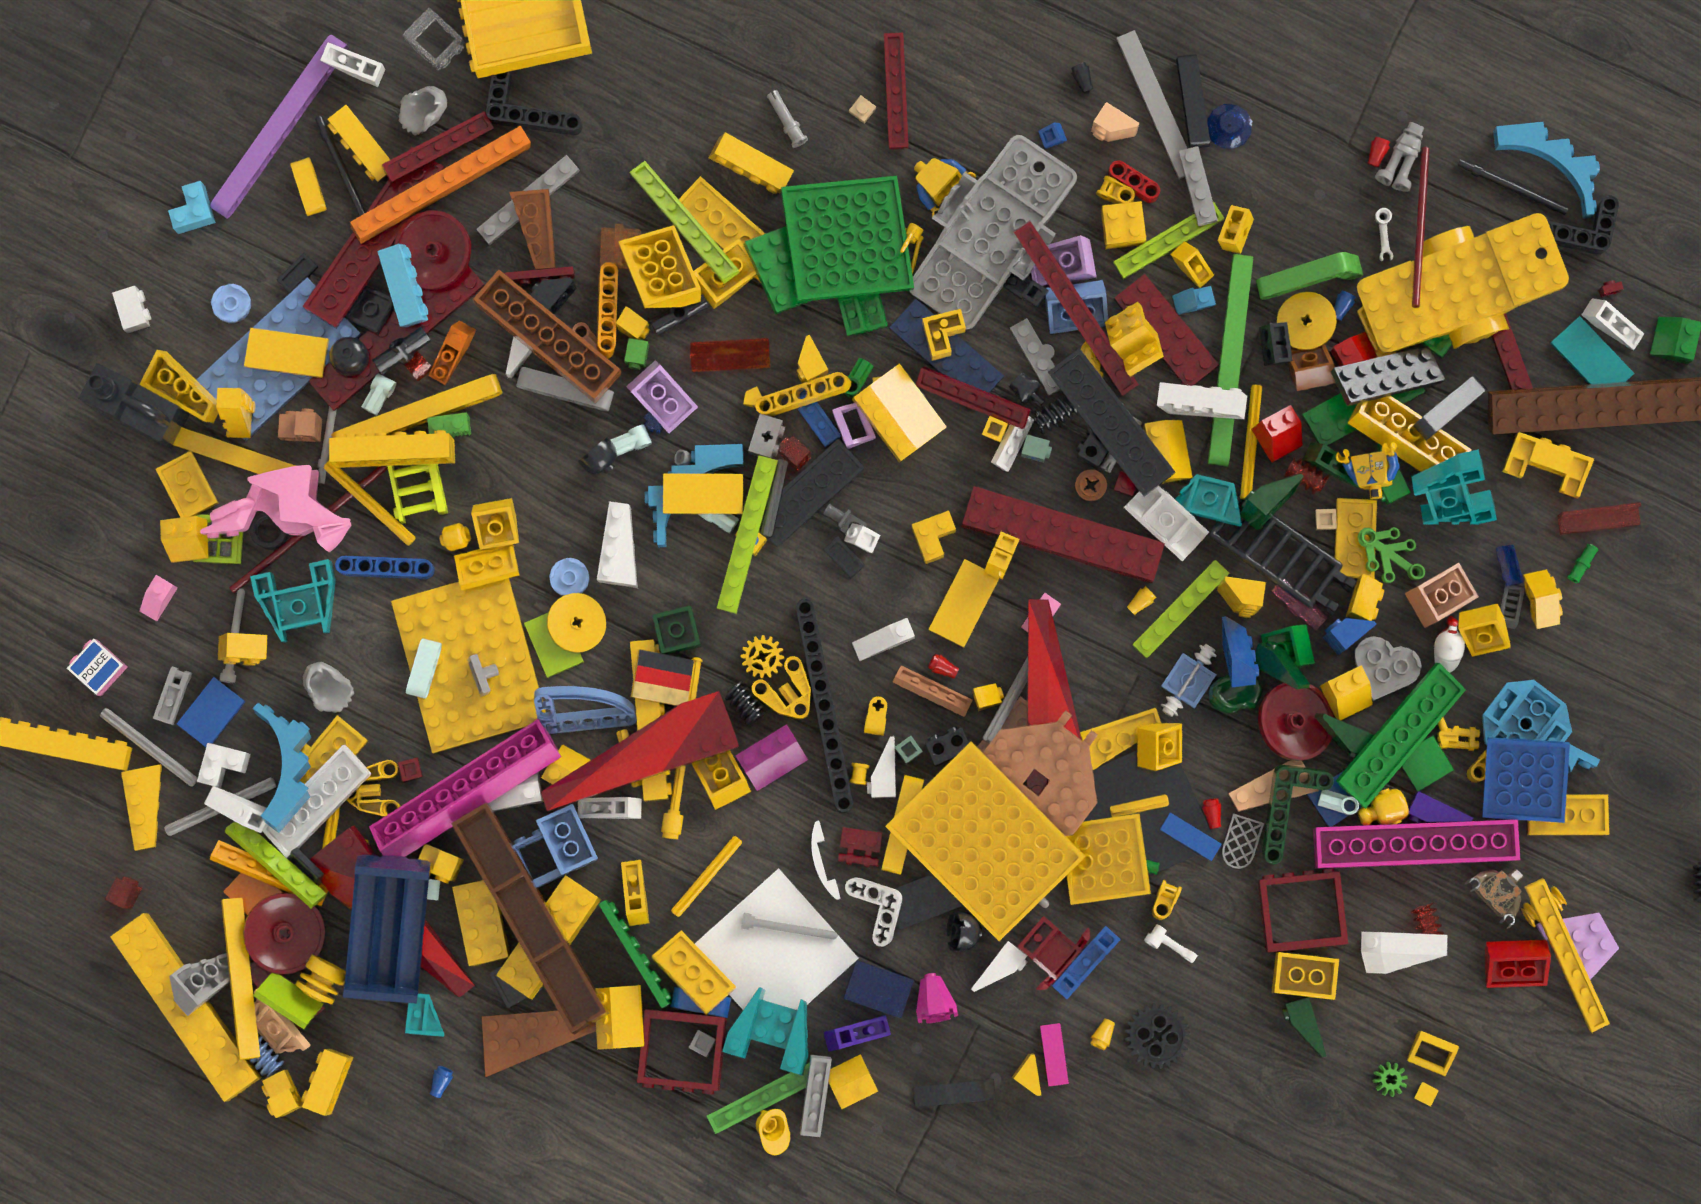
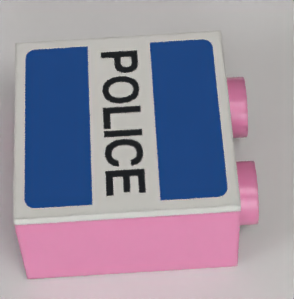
M96 639L88 641L84 645L83 651L79 655L74 656L67 667L72 674L98 696H102L127 668L119 658Z

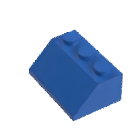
M1226 616L1222 617V646L1231 686L1256 685L1259 667L1258 664H1254L1256 662L1255 650H1251L1253 647L1252 638L1247 635L1245 627Z
M1345 618L1341 622L1338 619L1325 630L1326 635L1323 639L1337 655H1340L1372 629L1376 623L1375 621Z

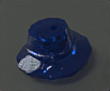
M1223 104L1215 108L1207 119L1211 142L1220 148L1235 149L1244 145L1251 135L1252 120L1247 111L1238 105Z

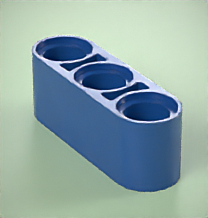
M674 987L670 1007L704 1013L681 988ZM726 997L708 1014L728 1018L731 998Z

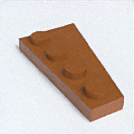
M549 189L509 192L535 269L556 268Z

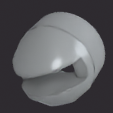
M678 450L675 454V463L677 465H689L691 463V454L685 450Z

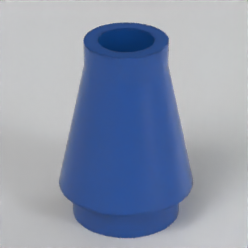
M1341 290L1340 294H1337L1334 306L1336 319L1342 321L1343 317L1355 304L1354 300L1356 297L1343 290Z
M438 1066L437 1070H434L430 1091L432 1096L441 1098L453 1078L452 1070L443 1066Z

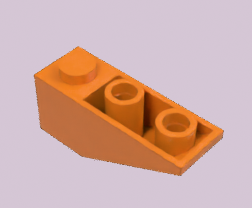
M460 320L453 324L428 376L446 385L468 349L476 329Z

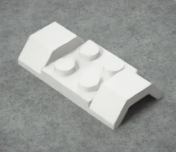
M1160 486L1145 497L1139 491L1124 507L1158 540L1165 543V546L1181 561L1209 533L1194 516Z

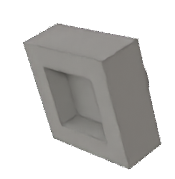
M698 1030L689 1048L708 1057L716 1039Z

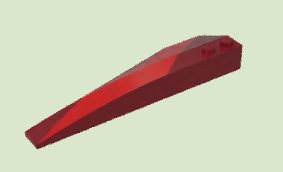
M1028 599L1027 726L1057 722L1066 710L1072 716L1064 727L1082 740L1049 599ZM1034 769L1026 779V787L1035 794L1040 795L1050 780Z
M718 691L681 703L541 791L546 810L549 811L737 749L739 744L720 692Z
M355 826L348 828L309 859L324 873L321 882L330 894L351 911L357 856H377ZM425 919L421 967L457 997H461L473 988L475 984Z

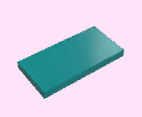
M1580 316L1550 343L1588 384L1626 382L1635 374Z

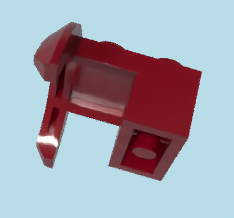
M1043 916L1017 946L1020 951L1026 954L1028 958L1049 975L1036 988L1037 990L1048 989L1072 963L1090 939L1089 928L1086 929L1075 944Z

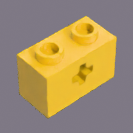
M1230 206L1218 238V242L1223 250L1241 254L1254 220L1249 209Z

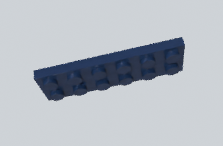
M917 299L889 327L892 332L939 373L989 393L1004 378L1003 374L957 334L948 336L952 351L951 356L932 361L922 325V318L934 316V314Z

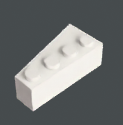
M1160 382L1157 406L1168 414L1244 419L1247 395L1237 388L1222 390L1220 387L1205 388L1196 385L1187 386Z
M609 501L597 581L638 588L631 507L629 504Z

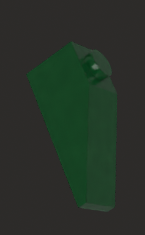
M1310 443L1303 461L1324 473L1356 488H1360L1349 477L1343 467V463L1336 460L1337 452L1325 444Z
M1274 641L1258 643L1255 652L1256 662L1254 664H1258L1259 670L1295 689L1309 688L1310 683L1285 649L1279 647V644Z
M1323 713L1315 714V718L1343 751L1348 752V756L1353 759L1374 736Z
M1307 997L1284 1004L1285 1008L1282 1009L1285 1021H1289V1024L1320 1057H1326L1310 998Z

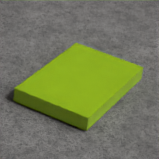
M548 613L524 624L547 678L582 664L584 661L580 652L566 651L552 640L547 628Z
M271 973L253 995L303 1029H305L323 1006L322 1002L304 994L295 984L277 973Z

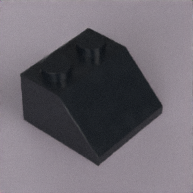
M571 278L542 280L540 284L536 283L532 287L530 295L555 315L577 288Z

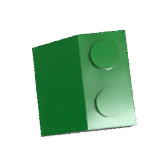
M1658 317L1650 355L1690 364L1695 357L1701 331V322L1683 317Z
M1306 624L1290 626L1261 635L1263 643L1274 641L1279 644V647L1285 649L1298 668L1315 663Z

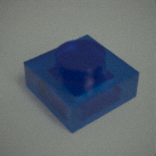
M650 412L644 416L646 421L644 425L651 433L655 431L659 434L664 430L663 426Z

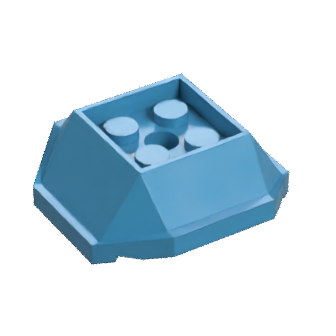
M1535 680L1506 683L1482 714L1484 742L1486 745L1487 737L1565 742L1572 733L1567 705ZM1522 719H1526L1529 722L1527 730L1520 726Z

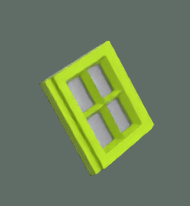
M196 515L207 519L208 526L212 525L210 515ZM239 532L238 536H227L226 533L219 534L218 538H208L209 558L193 560V562L241 564L243 532Z

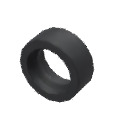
M261 512L253 518L249 527V534L259 547L276 549L286 542L289 534L280 529V535L276 540L271 542L263 541L258 535V526L263 520L271 518L265 512Z

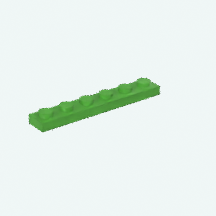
M809 1063L805 1066L803 1076L790 1072L707 1115L715 1134L806 1088Z

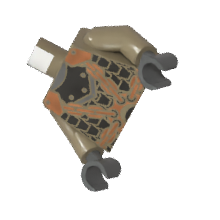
M1494 869L1482 871L1465 882V885L1468 883L1472 885L1470 892L1474 891L1498 917H1503L1499 922L1502 924L1506 921L1508 923L1507 929L1515 923V917L1521 902L1520 893L1522 892L1516 884L1523 878V875L1517 869H1514L1508 875L1503 871H1496Z

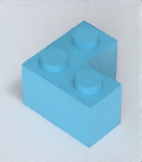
M198 181L182 186L187 205L168 210L173 229L180 234L216 223L204 184Z

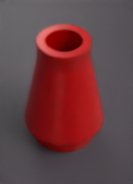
M1375 137L1374 141H1371L1367 164L1379 167L1390 148V141Z
M934 654L928 665L931 672L953 679L959 670L958 667L954 666L941 654Z
M1213 798L1202 801L1203 806L1201 807L1208 821L1209 828L1221 827V803H1219V799Z

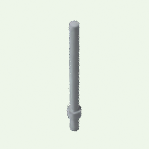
M330 406L321 459H318L317 468H319L318 484H325L327 471L324 469V465L329 461V438H332L331 434L333 433L337 411H333Z

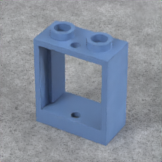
M540 829L533 831V836L527 839L525 836L516 839L513 845L529 874L530 871L520 849L543 839ZM557 868L533 881L536 887L539 888L567 874L560 875Z

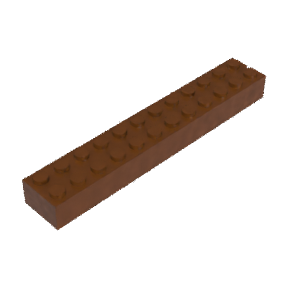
M1701 377L1488 391L1489 431L1492 434L1701 420Z
M484 803L452 822L453 828L569 1031L572 1034H576L590 1025L588 1021L594 1023L608 1015L607 1008L491 806Z

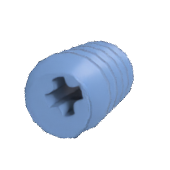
M263 1036L258 1037L260 1058L250 1059V1062H257L255 1068L257 1070L263 1068L260 1074L262 1076L268 1074L267 1079L283 1065L284 1061L276 1062L279 1055L271 1056L274 1049L266 1050L269 1043L261 1044Z

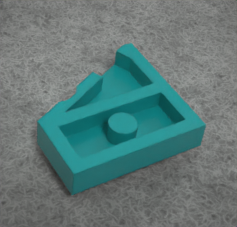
M418 994L417 1004L408 1003L405 1033L444 1037L443 1029L429 994Z

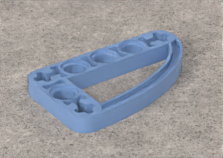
M555 686L538 688L534 692L537 719L540 720L549 734L630 726L637 721L635 706L623 696L606 690L577 686ZM553 699L591 700L615 706V708L556 714ZM549 709L550 712L544 713L541 710ZM607 716L612 717V719L605 720L603 718ZM588 718L592 719L593 721L585 722L583 720ZM573 721L571 724H565L564 722Z

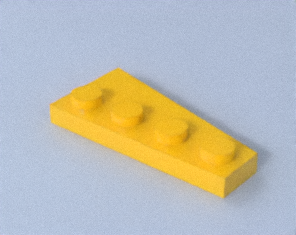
M1152 708L1080 732L1082 741L1091 730L1098 734L1089 746L1093 770L1137 743L1138 727L1161 723L1157 709Z
M161 764L121 772L135 851L156 847Z

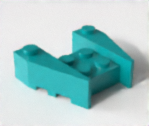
M1479 449L1457 454L1412 476L1414 495L1426 493L1429 503L1420 505L1423 524H1439V522L1481 524L1497 520L1491 491L1487 490L1470 494L1467 484L1485 480Z
M327 559L309 563L313 583L278 591L274 573L268 572L250 576L254 596L274 627L281 642H288L287 630L322 623L323 633H330L336 584L331 560Z
M759 987L729 1030L722 1052L745 1059L751 1040L785 1049L780 1069L803 1076L808 1059L807 1002L801 999L798 1010L764 1001L763 998L766 990Z

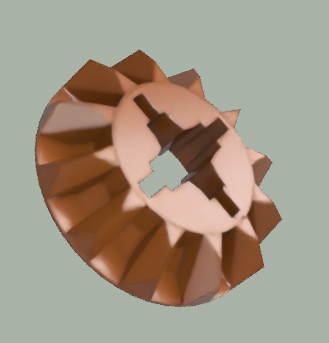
M1086 470L1077 477L1075 488L1077 494L1083 500L1095 501L1105 494L1107 482L1104 475L1099 471ZM1087 480L1091 483L1098 481L1094 486L1095 492L1092 489L1084 490L1088 485Z

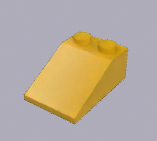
M739 239L722 250L739 269V273L724 284L706 262L694 270L701 293L713 309L729 299L757 275L749 255Z
M731 751L691 763L715 810L751 792Z

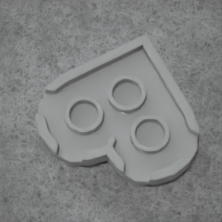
M1376 636L1368 637L1361 641L1354 650L1356 666L1362 665L1371 683L1372 701L1410 685L1417 680L1422 665L1415 651L1402 646L1393 648L1383 638Z

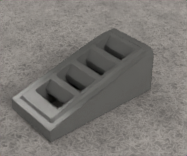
M1509 584L1504 586L1500 609L1505 618L1506 627L1516 629L1525 588ZM1508 592L1517 594L1519 597L1509 596ZM1506 600L1516 602L1517 605L1506 603ZM1505 608H1506V609H1510V610H1514L1515 613L1509 612V611H1504V610H1505Z

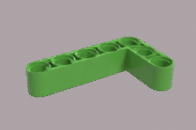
M1340 252L1261 277L1256 280L1260 299L1266 300L1336 277L1345 280L1362 277L1363 272L1359 256Z

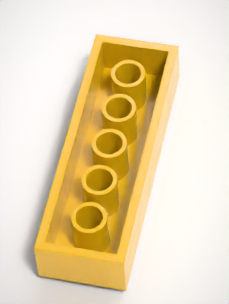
M1392 396L1358 403L1348 421V424L1382 446L1387 442V446L1390 448L1392 442L1396 443L1397 448L1394 452L1397 456L1421 472L1457 454L1472 450L1441 429L1426 441L1413 426L1422 416Z
M444 430L434 431V434L416 431L414 435H406V432H395L391 436H387L386 433H375L374 436L359 433L355 434V437L337 434L335 438H329V462L336 468L455 463V443L452 436Z
M566 875L550 896L546 904L570 945L601 899ZM518 943L496 976L533 1000L543 983L520 943Z

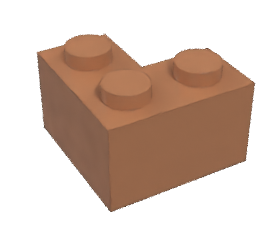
M302 409V412L286 411L285 414L279 415L278 438L280 440L321 442L322 418L313 409Z

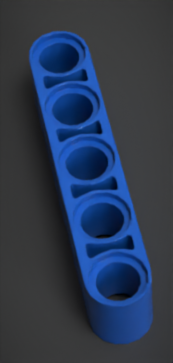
M341 556L335 563L337 571L345 576L429 579L435 572L433 564L426 559ZM349 561L350 568L343 571L341 569L342 563ZM364 562H369V570L361 571V565ZM384 563L390 564L387 572H381L380 568ZM406 563L409 564V571L401 573V566ZM424 564L429 565V571L426 574H421V566Z

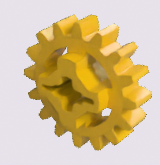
M762 635L761 640H758L755 636V642L752 643L748 640L749 647H743L746 654L741 655V658L746 659V661L742 665H748L746 672L753 671V677L760 674L761 679H763L764 674H767L771 678V672L773 671L777 674L776 667L783 666L779 662V660L784 659V656L779 655V653L783 652V649H777L779 642L777 641L773 644L772 637L765 640V636ZM762 644L769 645L773 649L767 650L762 647ZM755 647L756 652L754 656L749 658L751 650ZM759 653L768 654L765 662H762L761 659L757 660L760 657ZM776 657L775 663L770 668L769 663L771 659ZM758 664L762 666L764 670H758L754 668L752 665Z

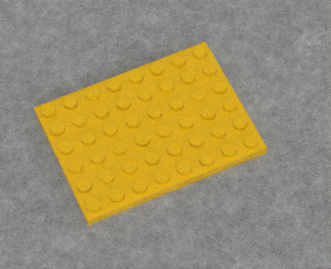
M509 578L461 590L459 582L391 601L410 673L422 638L442 643L428 696L426 699L417 697L433 754L522 729L537 720L534 692L539 688ZM475 654L478 655L482 668L496 664L499 675L486 679L491 691L488 695L480 697L467 661L469 656Z
M972 741L885 826L998 941L1085 858V855Z

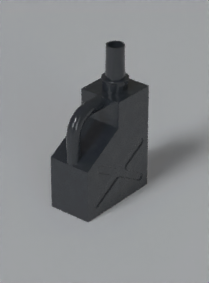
M96 363L78 398L101 416L171 450L181 427H184L189 417V414L178 405Z

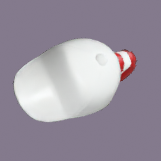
M1452 616L1447 618L1446 624H1448V627L1437 635L1434 644L1435 663H1440L1449 673L1457 668L1465 649V641L1457 630L1458 620Z

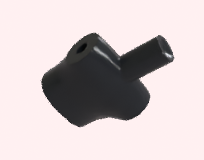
M1024 372L1009 386L1023 404L1030 399L1038 406H1042L1045 402L1037 394L1041 387L1040 383Z

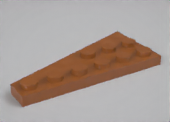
M559 1011L482 1016L485 1077L595 1032L596 1022L588 1021L590 1024L588 1027L576 1034H572Z

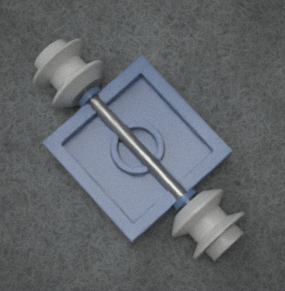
M1207 644L1199 646L1201 652L1194 653L1197 661L1182 653L1161 685L1163 689L1174 695L1173 697H1166L1168 701L1166 705L1161 704L1163 707L1162 711L1170 717L1173 715L1178 716L1176 710L1183 708L1181 700L1193 708L1196 707L1216 676L1215 673L1203 666L1204 664L1211 665L1210 658L1216 657V654H1214L1215 649Z

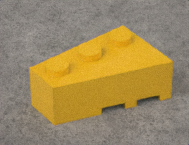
M217 388L216 408L220 419L226 422L223 423V427L227 429V437L251 438L252 413H255V401H252L253 399L241 388Z

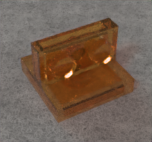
M615 224V228H601L600 268L604 263L611 262L617 268L629 269L618 241L641 235V229H627L624 227V224Z

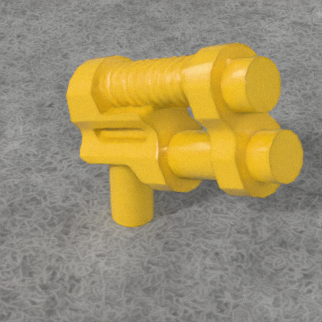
M1444 717L1438 722L1440 732L1437 733V740L1442 749L1459 748L1468 749V751L1479 749V741H1475V737L1479 738L1480 730H1477L1475 727L1464 729L1459 728V726L1448 729ZM1458 737H1469L1468 742H1462L1458 740Z

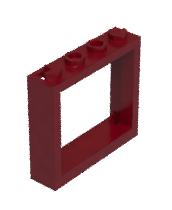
M1334 868L1322 869L1320 874H1314V870L1302 871L1301 876H1294V872L1283 873L1282 878H1274L1273 874L1264 875L1262 880H1258L1266 953L1348 944L1340 871L1334 872ZM1333 879L1340 937L1273 944L1266 885Z
M645 1009L643 1022L644 1046H641L637 1083H642V1087L654 1088V1084L662 1085V1089L674 1090V1086L682 1087L684 1092H694V1089H702L704 1094H714V1091H720L724 1054L722 1051L725 1044L727 1018ZM651 1018L718 1025L712 1084L645 1077Z

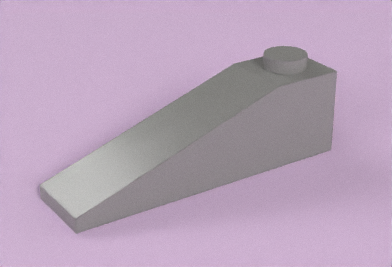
M227 953L218 955L216 958L203 959L194 964H185L169 976L174 1001L187 1016L230 983Z

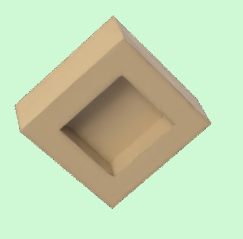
M860 95L849 109V113L865 124L876 110V106Z
M1336 509L1315 510L1316 530L1337 529Z

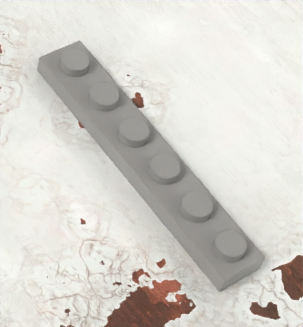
M566 155L523 191L549 189L551 195L580 170ZM513 200L508 202L476 229L489 245L519 222Z

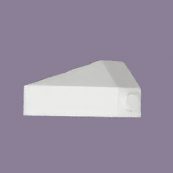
M539 772L490 802L489 805L492 810L498 811L544 802L541 794Z
M1362 932L1361 953L1366 973L1388 974L1399 969L1411 967L1412 965L1447 956V935Z

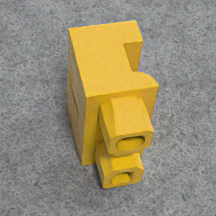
M1001 532L984 572L995 579H1003L1019 539Z

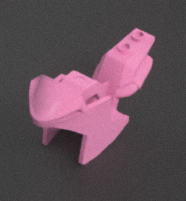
M301 465L248 477L247 480L252 486L247 497L238 501L234 500L212 510L210 513L212 525L200 531L201 534L207 535V538H218L219 534L226 533L227 536H238L239 532H245L249 529L256 512L263 511L283 532L289 535L305 536L314 531L317 542L330 553L342 541L351 527V522L349 518H341L317 501L319 471L311 470L310 465Z

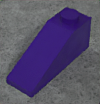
M1419 791L1415 792L1408 807L1409 820L1417 824L1420 822H1471L1473 820V817Z
M886 1015L823 1032L828 1052L891 1035Z

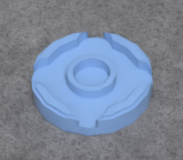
M223 285L213 294L211 305L214 314L221 321L237 323L249 314L251 298L248 292L239 285Z
M566 558L556 562L549 576L552 588L560 596L571 593L582 594L589 583L587 568L582 562L574 558Z

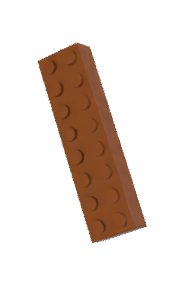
M500 270L493 275L473 298L478 308L595 404L621 375V371L616 365Z

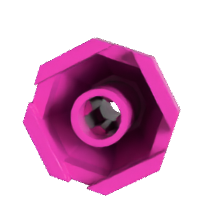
M936 973L926 974L920 980L916 1010L918 1023H922V1019H926V1023H936L951 1019V1014H954V1017L958 1016L955 1001L941 976H936Z

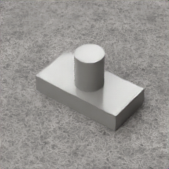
M477 654L469 656L467 661L480 697L488 695L491 690L486 679L499 675L497 666L492 664L482 668Z

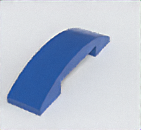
M1105 926L1052 986L1068 999L1121 939Z

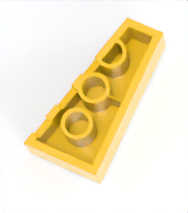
M347 105L343 106L328 118L329 124L327 126L334 135L336 133L339 134L342 138L340 142L346 150L349 148L355 154L352 157L358 165L363 164L367 169L365 173L371 181L375 179L379 182L386 176L381 165L390 159Z
M726 132L718 138L708 157L733 170L735 173L749 178L750 181L766 186V189L774 194H777V192L781 193V187H786L794 171Z
M157 350L139 385L178 405L205 422L214 423L218 415L216 408L217 400L167 351Z

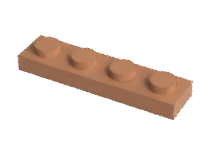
M900 666L893 680V683L910 690L965 717L973 701L904 666Z

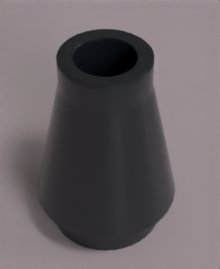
M1086 62L1073 66L1071 74L1082 92L1094 89L1090 69Z

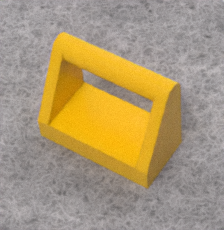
M1418 1031L1407 1061L1446 1076L1459 1046L1423 1031ZM1421 1041L1449 1052L1444 1067L1415 1056Z

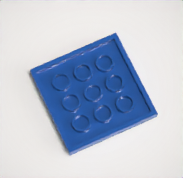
M1487 737L1482 817L1565 823L1570 742Z

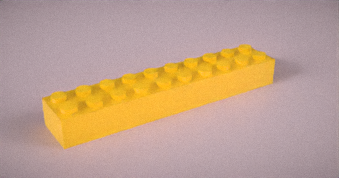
M141 914L110 936L224 1102L230 1101L262 1078L249 1059L239 1060L237 1041L209 1000L189 1016L176 1004L169 976L184 964L149 914Z

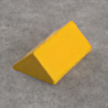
M1028 1054L1012 1078L1035 1095L1040 1096L1041 1090L1035 1054Z

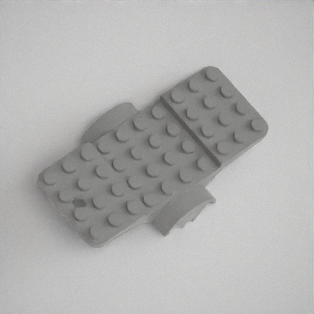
M1022 135L1013 136L979 180L964 172L959 183L953 186L948 196L944 198L938 213L932 219L945 228L914 274V290H910V293L939 314L961 309L966 330L975 327L1010 274L1013 273L1024 280L1035 267V264L1013 231L1030 220L1047 247H1049L1056 233L1045 227V225L1077 181L1076 172ZM1035 163H1043L1045 169L1042 172H1036L1033 168Z

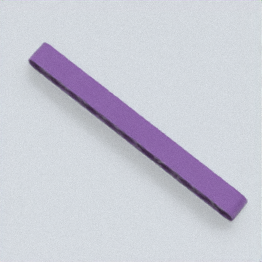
M329 35L212 200L210 208L225 218H229L234 213L335 69L320 61L327 43L346 50L348 49V45L335 36Z

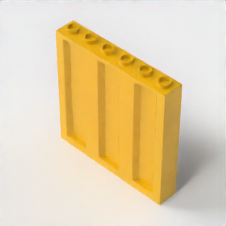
M457 0L462 5V8H459L461 20H465V25L462 26L463 33L469 40L466 43L468 55L472 54L473 59L469 61L472 72H476L477 78L592 54L581 0Z

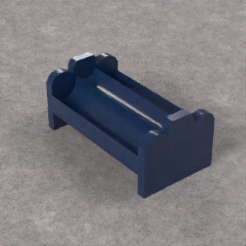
M357 856L343 998L417 1004L431 862L421 859H407L403 856Z

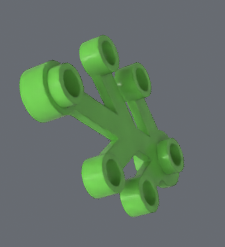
M1393 527L1387 531L1375 532L1371 528H1364L1360 530L1357 538L1359 544L1365 547L1368 560L1366 569L1369 572H1374L1379 568V562L1375 559V548L1380 552L1384 571L1382 581L1388 584L1395 580L1390 560L1407 571L1408 577L1411 580L1416 581L1424 577L1425 569L1421 564L1412 565L1395 553L1402 550L1406 552L1414 550L1416 548L1414 540L1408 539L1404 542L1384 545L1379 540L1386 538L1395 540L1399 538V529ZM1391 531H1395V537L1391 536ZM1365 535L1369 536V541L1364 539ZM1407 542L1411 543V549L1407 547ZM1370 562L1375 564L1374 569L1370 567ZM1413 569L1417 571V576L1412 574ZM1386 574L1391 576V580L1386 579Z

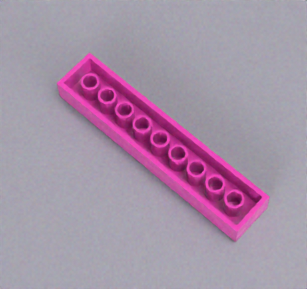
M537 719L372 824L369 828L383 856L405 857L453 827L452 822L484 803L489 804L561 758V755L549 732L540 720Z
M1518 820L1313 828L1315 869L1520 860Z

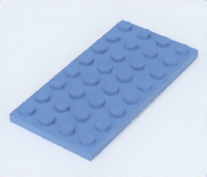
M307 277L253 328L328 338L326 367L330 363L329 352L331 347L338 339L350 336L358 338L361 336V333L345 318L336 329L303 308L304 303L316 287ZM248 331L196 380L216 400L217 388L243 389L253 399L252 401H255V413H252L251 421L252 436L308 385L309 380L313 377L244 367L250 332Z

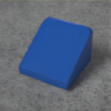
M1052 123L1038 131L1045 149L1067 141L1060 123Z

